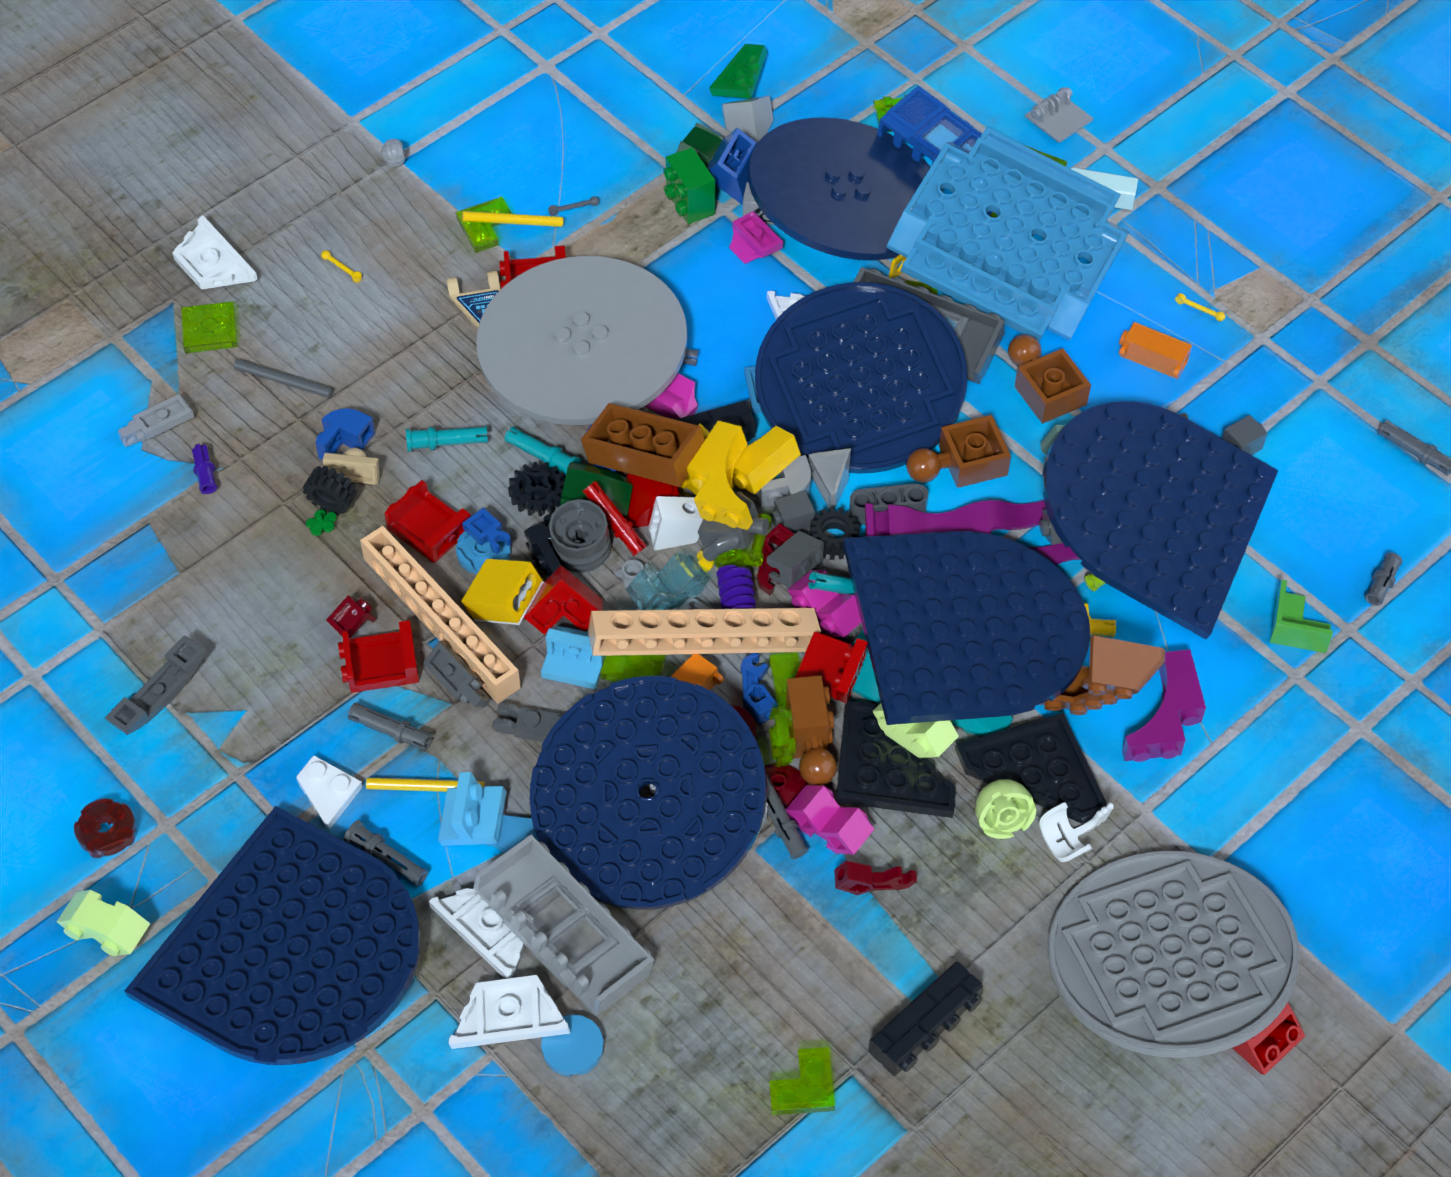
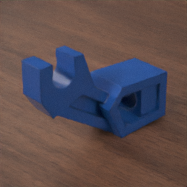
M752 653L743 659L740 666L743 708L761 725L777 715L778 704L764 685L758 684L767 674L768 665L764 663L761 666H754L753 664L759 662V654ZM754 697L760 698V701L754 703L752 700Z

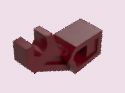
M780 523L762 539L759 571L756 574L759 588L769 596L774 592V586L768 583L772 580L769 577V573L774 571L780 574L777 568L767 564V557L775 551L770 546L774 543L779 548L794 535L793 532Z
M847 860L834 869L835 889L855 895L876 890H902L911 887L917 882L916 871L910 870L902 874V867L899 866L884 872H872V867L869 865Z

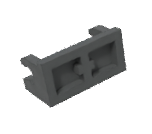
M798 531L767 557V564L777 568L780 572L778 574L772 571L769 573V577L786 586V589L790 588L810 570H816L823 564L824 542Z

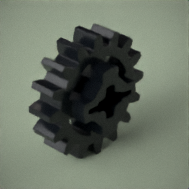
M533 462V467L531 468L524 464L522 472L519 470L514 471L515 478L509 479L510 486L508 487L509 497H511V504L518 505L519 512L527 509L528 516H531L534 511H537L540 517L543 515V511L547 510L552 514L553 506L557 508L560 506L565 477L564 473H558L557 466L549 469L547 462L542 467H539L537 462ZM553 484H554L555 487H556V488H555V491L552 490V485H553ZM521 487L524 489L523 494L520 492Z

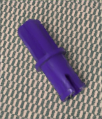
M196 444L195 448L192 449L195 463L193 471L198 477L199 490L202 494H212L217 490L213 474L215 466L210 460L208 447Z

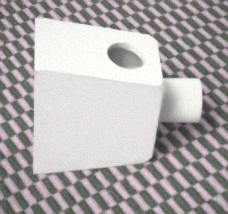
M656 497L648 528L654 550L693 544L698 541V529L703 518L700 517L694 502L695 497Z

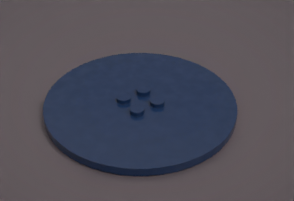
M806 118L780 125L762 137L755 146L750 158L748 183L755 202L765 216L780 230L798 242L820 252L842 258L885 260L896 258L900 255L886 248L903 211L931 167L923 158L918 162L914 161L912 158L913 149L910 146L903 144L900 148L895 147L893 144L894 136L885 133L882 137H879L877 135L878 129L872 126L838 118Z
M868 282L844 283L820 289L801 298L776 319L765 335L758 352L755 367V388L757 400L767 424L771 429L778 426L793 434L801 454L800 456L806 455L807 460H809V455L813 453L851 448L849 473H876L904 466L913 451L921 448L932 450L939 444L941 427L955 424L963 407L967 388V364L962 345L954 329L934 307L923 299L889 285Z

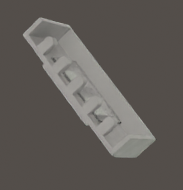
M529 835L476 874L474 890L504 920L503 923L595 1016L607 1010L650 976L654 959L648 948L640 945L632 937L629 929L625 925L619 924L611 916L609 909L604 904L598 903L590 895L589 889L570 874L567 866L562 862H558L550 854L547 846L541 841L538 842L532 835Z

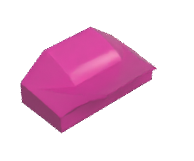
M754 211L733 221L734 234L729 248L744 264L756 258L768 256L783 248V241Z
M677 373L670 385L658 397L645 405V407L674 420L693 415L698 410L694 395L695 382Z

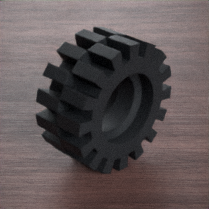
M317 466L314 468L303 485V493L307 495L306 498L308 500H313L312 504L314 506L319 505L320 510L326 509L328 513L334 512L336 515L344 514L356 496L357 490L355 489V484L350 483L351 479L349 477L344 478V473L341 471L337 473L335 468L329 470L328 466Z
M829 507V512L822 509L820 515L816 513L814 520L810 522L809 535L824 542L823 558L828 554L830 555V560H834L835 555H838L839 560L844 559V538L859 537L860 527L859 523H857V518L855 516L852 517L850 511L844 514V508L839 507L838 512L834 511V507ZM839 529L845 535L840 538H830L824 534V531Z

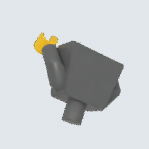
M736 492L735 494L747 504L753 520L748 530L738 527L731 528L726 524L716 521L702 520L698 529V535L705 550L697 553L696 557L699 561L694 566L704 573L712 568L714 559L720 554L734 549H745L749 546L753 534L766 535L768 533V519L759 518L754 503L741 492Z

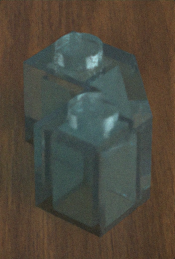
M676 553L660 572L642 569L628 585L626 591L640 610H672L684 604L689 598L698 596L710 578L693 556Z

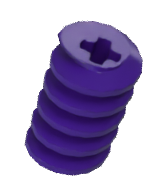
M727 565L719 568L716 576L718 578L721 609H756L755 592L752 589L753 581L751 580L752 572L747 568L736 565Z

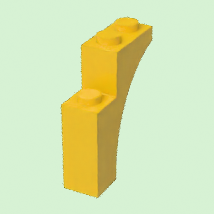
M717 421L686 469L692 485L699 489L694 502L700 517L707 521L726 524L731 528L738 527L748 530L753 523L748 506L732 490L735 466L747 446L741 426Z
M775 426L760 439L746 446L735 466L732 488L736 485L740 489H746L756 494L801 455L794 435ZM688 476L681 488H687L697 495L699 489L692 485Z

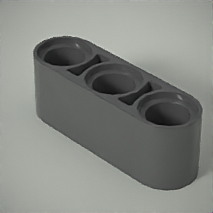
M920 484L855 490L850 496L849 511L852 513V517L855 516L859 525H865L866 503L873 504V510L876 512L887 510L888 505H897L926 513L928 490Z

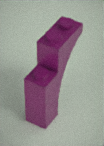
M1191 650L1165 652V663L1159 669L1163 690L1162 704L1154 717L1145 726L1126 736L1122 749L1124 761L1134 760L1142 762L1150 758L1159 757L1171 759L1181 755L1186 741L1182 725L1192 726L1202 722L1206 705Z

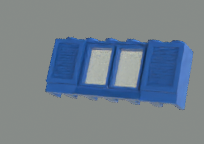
M920 86L913 89L880 118L877 135L882 137L889 130L895 133L893 138L895 147L900 148L906 141L913 146L912 158L914 161H920L925 155L932 160V164L945 143L952 142L971 151L977 139L982 135L981 132L954 114L945 104ZM988 211L987 215L990 217H993L996 214L992 211Z

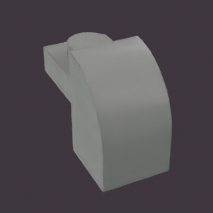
M806 455L796 458L779 473V479L771 480L759 490L761 507L774 506V499L806 491L809 497L811 469Z

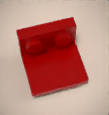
M814 632L795 678L822 676L823 687L828 686L830 698L847 704L867 656L868 642L857 638L853 646Z

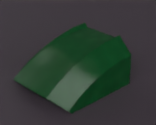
M696 123L695 127L680 142L677 152L693 147L705 166L708 167L725 137L701 123Z
M569 463L560 506L567 501L577 499L590 501L582 491L597 481L604 493L610 498L623 517L626 518L633 485L628 477L589 465Z

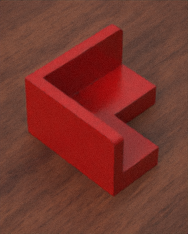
M560 566L543 583L524 619L544 635L562 616L580 630L586 631L589 628L591 611H603V600L563 566Z

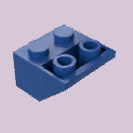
M736 128L722 140L707 169L715 179V185L742 205L748 182V166L757 142L739 128Z

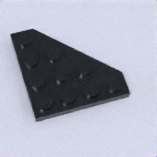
M848 700V703L844 705L835 801L843 804L953 818L956 787L948 779L944 780L935 771L936 766L927 757L918 758L884 733L873 713V710L877 707L875 704Z
M1064 713L961 742L955 746L956 754L965 774L988 784L999 779L1016 781L1028 790L1035 804L1049 810L1066 802L1068 806L1066 810L1067 818L1079 823L1090 821L1098 810L1107 806Z

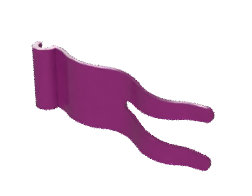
M988 500L975 502L953 511L933 514L897 505H888L887 510L876 512L873 510V504L866 503V537L951 531H972L991 534L993 530L998 529L1022 530L1038 526L1040 520H1043L1042 510H1046L1044 500L1027 504ZM1063 543L1044 547H1028L1047 558L1054 565L1070 560H1081L1070 547L1066 548Z

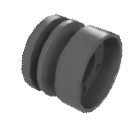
M580 499L567 501L559 506L551 515L549 530L554 552L561 566L573 572L583 573L593 571L603 565L609 557L611 542L606 515L598 505L591 501Z

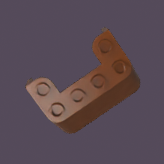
M1093 635L1090 637L1089 667L1082 666L1074 682L1061 695L1052 701L1047 700L1039 705H1044V709L1050 711L1068 709L1070 714L1086 715L1088 710H1100L1103 705L1117 704V700L1131 699L1132 695L1137 694L1165 663V649Z

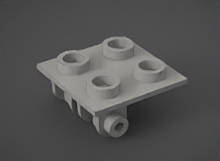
M1068 87L1060 88L1055 95L1051 94L1041 104H1036L1033 106V110L1025 114L1028 120L1058 143L1094 120L1093 117L1070 101L1072 91Z

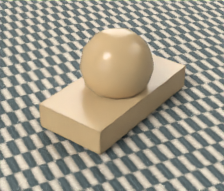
M356 447L347 449L343 455L324 454L323 466H328L329 470L335 468L337 473L341 471L344 473L343 477H349L353 483L378 485L380 480L378 458L367 457L363 450Z

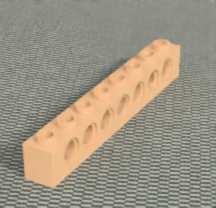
M381 526L360 540L364 560L439 641L446 642L480 678L483 689L497 704L521 688L519 670L384 526Z
M814 608L591 611L588 629L593 656L806 652L813 633H821Z

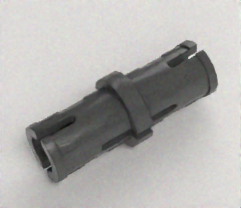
M1395 553L1386 554L1380 569L1374 572L1372 577L1373 583L1365 596L1366 601L1371 605H1382L1388 589L1394 586L1395 575L1403 562L1399 555Z

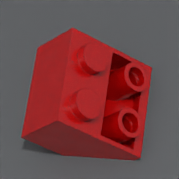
M1287 1002L1278 1017L1268 1027L1253 1038L1233 1047V1049L1260 1074L1265 1075L1305 1037V1034Z

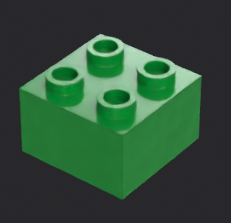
M691 147L666 156V168L663 169L666 178L664 192L667 199L672 200L675 204L677 214L680 217L683 216L688 225L715 215V179L694 148Z

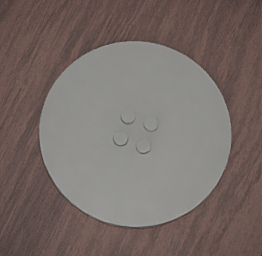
M567 257L527 270L507 283L494 296L485 309L479 323L476 340L477 355L481 371L491 389L499 398L515 410L545 422L564 425H588L595 422L608 403L639 410L658 397L670 385L681 368L686 353V319L678 299L670 288L644 268L609 257Z
M1154 851L1121 858L1095 870L1081 880L1065 897L1055 914L1049 933L1048 957L1052 980L1059 996L1071 1013L1092 1032L1117 1046L1141 1054L1168 1058H1188L1210 1055L1238 1046L1259 1034L1278 1017L1289 1001L1297 981L1299 944L1294 924L1286 908L1278 897L1255 876L1242 868L1212 856L1185 851Z

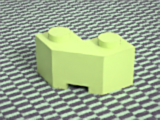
M881 703L873 710L878 724L884 733L918 758L939 757L959 737L950 720L886 725Z
M92 890L76 892L57 920V923L65 928L63 930L64 933L75 940L94 938L102 944L101 949L111 956L131 954L150 923L125 904L117 901L113 906L103 902L101 894Z

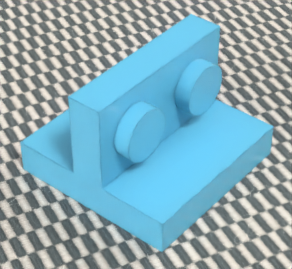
M556 626V629L549 628L546 635L547 655L541 670V678L597 689L607 656L592 655L589 633L562 626Z
M460 772L457 788H447L438 837L442 846L498 844L506 798L505 788L503 786L481 787V784L476 781L471 772Z

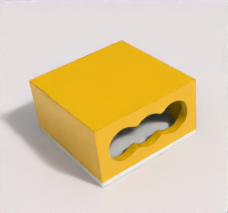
M486 559L461 602L475 621L520 625L544 581L531 562Z

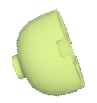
M999 779L990 782L982 788L975 804V812L980 827L987 836L996 839L1014 837L1011 832L1018 831L1020 828L1022 831H1025L1034 821L1037 811L1028 790L1022 784L1010 779Z

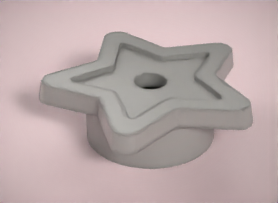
M627 558L622 569L616 570L614 574L616 577L624 580L625 589H630L635 584L647 585L648 580L645 573L649 569V564H642L640 561Z

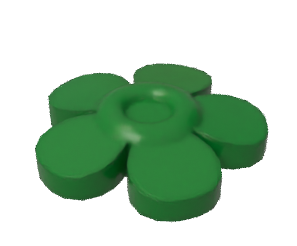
M318 510L314 513L315 518H309L306 521V527L311 529V534L319 536L323 533V530L326 533L334 530V522L337 516L334 512L326 514L324 510Z

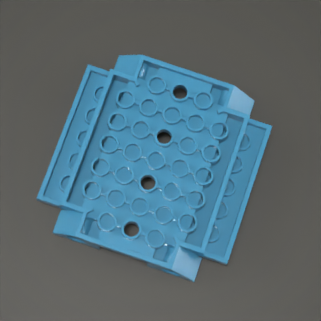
M986 127L971 151L952 142L945 143L903 211L886 248L906 257L900 270L901 272L964 304L974 306L978 311L986 314L994 313L1000 316L1002 320H1005V325L1023 334L1031 335L1038 341H1040L1046 329L1070 341L1108 269H1110L1129 235V231L1108 221L1111 212L1120 198V193ZM940 189H949L952 194H944ZM992 211L996 213L998 217H990L987 215L986 212ZM1032 235H1040L1043 238V240L1038 241L1034 239ZM1083 257L1087 259L1089 264L1081 263L1078 258Z

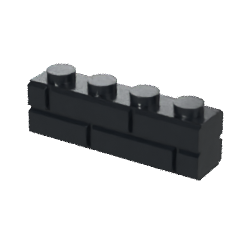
M746 400L675 419L694 425L701 423L709 432H711L717 421L741 426L746 442L755 438L756 434L755 420Z
M955 962L869 1040V1053L879 1063H882L883 1067L893 1076H896L901 1070L908 1072L918 1060L916 1056L923 1050L926 1052L931 1051L940 1040L938 1036L945 1029L951 1032L961 1021L959 1016L966 1010L972 1012L979 1006L982 1001V983L959 962Z

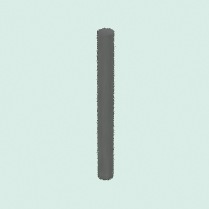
M236 359L234 362V369L323 397L331 398L333 395V388Z

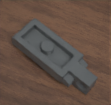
M439 641L423 664L457 700H462L467 704L470 702L474 707L485 708L491 699L484 690L480 689L483 685L479 680L480 678L446 642Z

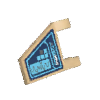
M497 271L487 273L489 289L461 294L459 293L457 278L447 279L450 299L477 329L485 309L501 290Z

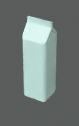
M1071 168L1120 193V198L1114 208L1133 209L1138 178Z

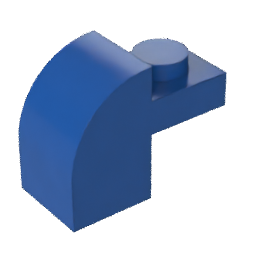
M347 408L334 410L322 418L324 432L319 433L315 442L318 457L323 460L325 453L335 454L342 444L350 448L356 447L363 450L375 435L373 418L360 411Z

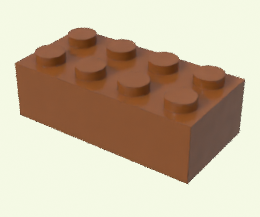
M611 403L607 404L581 439L589 463L681 487L689 476L686 468L705 441L701 427L698 425Z

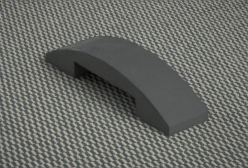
M184 635L165 654L167 662L130 700L124 697L105 719L126 735L144 726L161 712L186 685L206 654L205 649Z

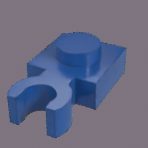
M484 508L462 523L464 531L481 546L488 541L491 550L496 554L500 553L498 542L502 541L508 546L511 545L510 535L502 531V524Z

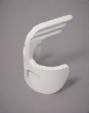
M1066 802L1046 812L1041 817L1039 826L1042 836L1055 858L1060 862H1067L1092 850L1091 845L1087 844L1084 846L1078 840V836L1093 830L1096 826L1106 821L1113 810V804L1109 802L1107 806L1098 810L1090 821L1076 829H1073L1069 824ZM1057 824H1059V826H1060V828H1061V830H1062V832H1063V834H1064L1066 840L1068 841V843L1070 844V846H1071L1074 850H1072V849L1067 845V843L1065 842V840H1063V841H1061V842H1059V843L1056 842L1057 840H1059V839L1062 838V835H1061V833H1060V831H1059V828H1058Z

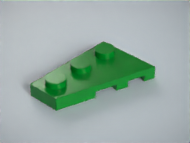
M744 44L709 87L712 96L751 99L767 55L765 46Z

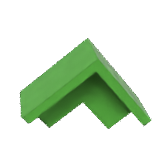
M1281 580L1275 598L1270 643L1326 653L1333 636V631L1330 630L1331 624L1303 619L1306 596L1286 593L1287 580Z

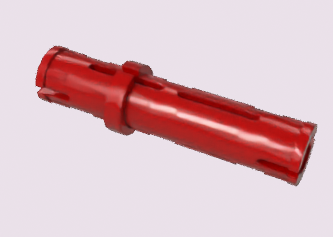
M597 481L582 491L591 502L602 509L606 515L607 523L615 532L613 535L616 538H620L633 557L647 547L632 528V522H628L598 485Z

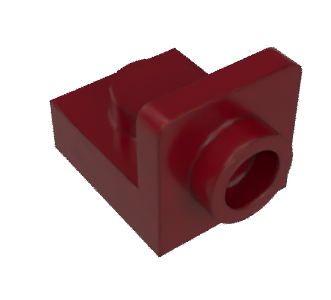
M348 595L326 621L341 636L343 631H348L349 638H351L366 620L374 623L377 618L371 613L373 607L361 597L356 600Z

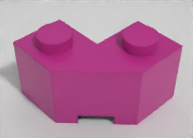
M810 570L787 589L792 597V604L795 608H814L820 629L824 633L833 637H845L861 623L855 595L810 589L808 583H815L813 580H808L811 572L827 574L826 571Z
M806 785L786 808L787 813L796 821L802 832L810 837L814 833L828 842L826 847L834 853L854 855L874 831L866 813L859 808L840 807L834 800L831 790L825 786Z

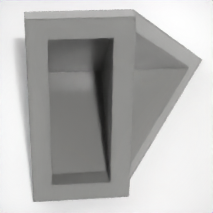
M770 95L722 104L726 129L732 132L739 128L757 143L767 134L773 122Z
M851 448L809 455L808 463L811 469V478L827 507H834V510L849 480Z

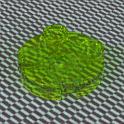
M783 707L771 708L769 720H775V726L769 728L772 758L776 760V767L788 766L789 763H792V755L796 753L794 737H789V727L792 726L791 710L784 709Z

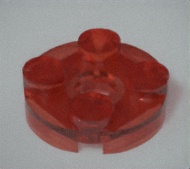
M105 798L89 803L82 809L81 816L74 824V833L79 845L93 858H101L119 853L135 841L136 821L131 809L123 802L120 804L114 802L113 799ZM106 822L109 826L111 823L113 824L109 831L99 832L102 829L101 824Z

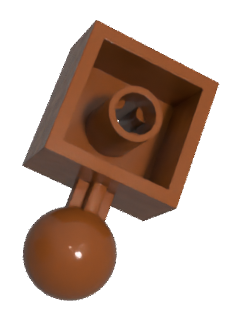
M1023 334L1015 337L1010 342L1008 356L1011 362L1018 366L1015 388L1042 424L1086 406L1091 384L1066 351L1062 348L1041 357L1042 350L1039 341L1031 335Z
M989 415L941 427L939 441L941 453L936 454L934 451L926 448L917 449L909 455L906 462L909 476L917 482H930L938 476L940 469L948 468L956 487L960 488L1008 476L1011 455L993 416Z
M822 676L787 679L785 702L792 758H801L799 762L801 777L808 784L819 786L829 783L834 778L837 770L835 758L828 752V744L833 743L832 729H834V719L832 711H828V704H830L828 686L823 687Z

